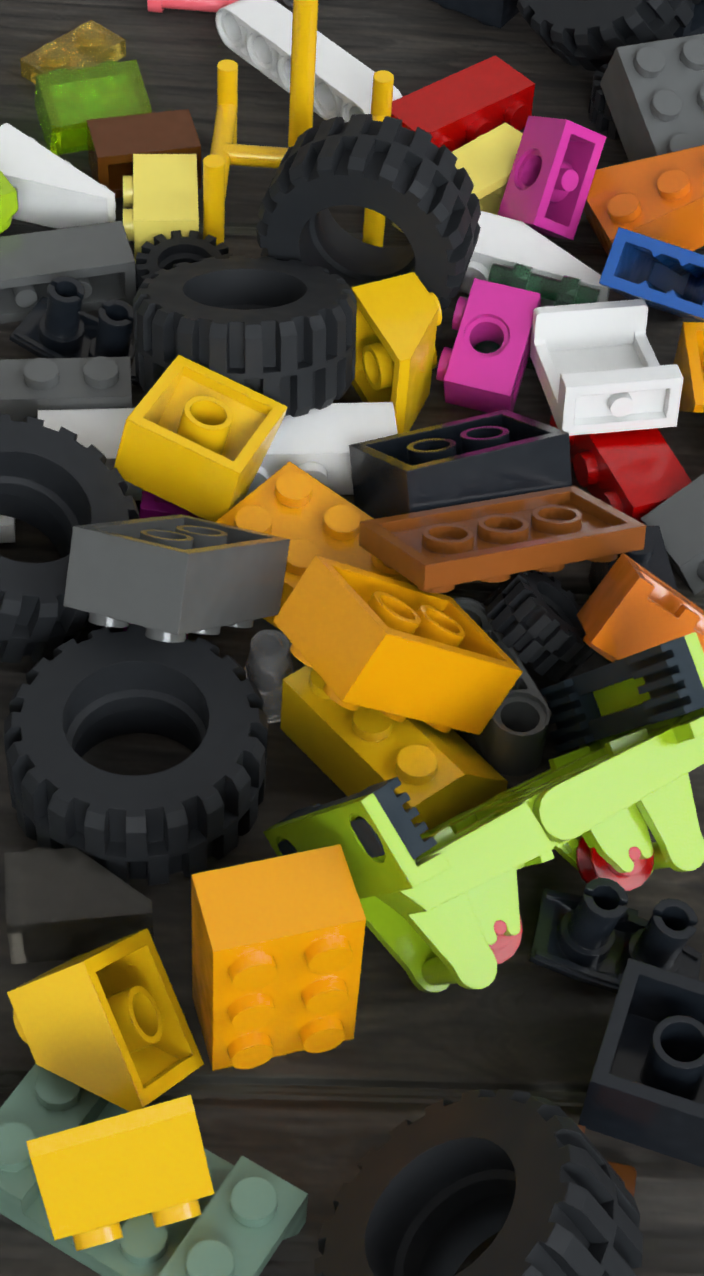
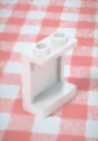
M634 299L544 306L534 309L530 358L558 429L568 432L569 436L677 427L684 377L677 364H659L646 336L648 306L645 300Z

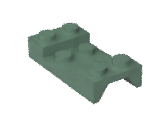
M36 1063L0 1107V1214L101 1276H259L282 1240L297 1235L306 1223L308 1193L244 1156H241L234 1166L204 1148L214 1194L198 1199L202 1215L155 1228L152 1214L148 1213L120 1221L123 1238L76 1251L73 1236L54 1241L26 1141L129 1111L38 1066Z

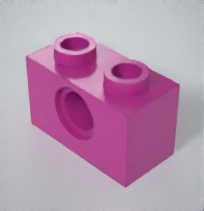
M528 116L497 215L524 222L541 235L574 240L606 136L567 119Z
M474 278L469 297L460 296L455 307L452 329L457 330L458 333L454 347L443 348L438 364L436 379L444 382L445 403L486 413L505 409L513 412L530 354L533 311L535 308L540 307L541 293ZM483 341H493L501 346L497 351L488 354L480 353L474 349L478 343Z

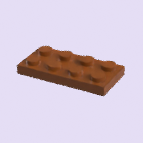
M568 486L360 521L359 546L381 560L386 567L394 569L413 582L419 590L428 593H446L452 591L456 584L477 580L499 583L509 580L511 574L525 571L558 572L565 568V564L584 560L592 562L614 561L617 559L618 554L644 549L646 525L580 488Z

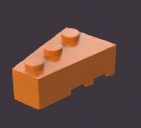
M704 145L596 169L583 210L586 219L607 255L610 253L618 227L690 251H695L704 246Z
M624 553L621 554L577 613V617L586 633L583 641L611 662L694 632L697 633L704 652V610Z

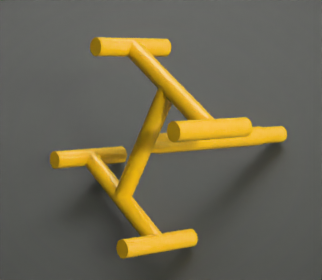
M293 0L288 147L294 146L301 134L309 128H313L318 0ZM229 59L221 60L217 64V109L210 155L203 159V240L209 234L216 237V245L224 242L225 198L230 165L278 169L288 150L285 147L237 144L238 64ZM380 70L373 75L371 102L373 121L383 122L385 116L391 117L394 75L389 71ZM365 208L362 242L383 247L385 216Z

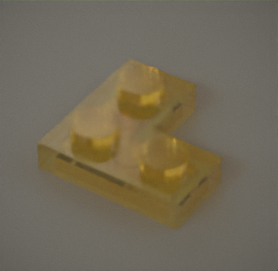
M90 20L21 58V76L88 117H92L126 97L125 80L106 69V67L126 56V39Z

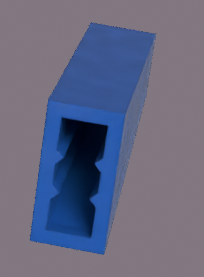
M618 227L599 284L630 300L643 299L647 306L682 318L704 320V255Z

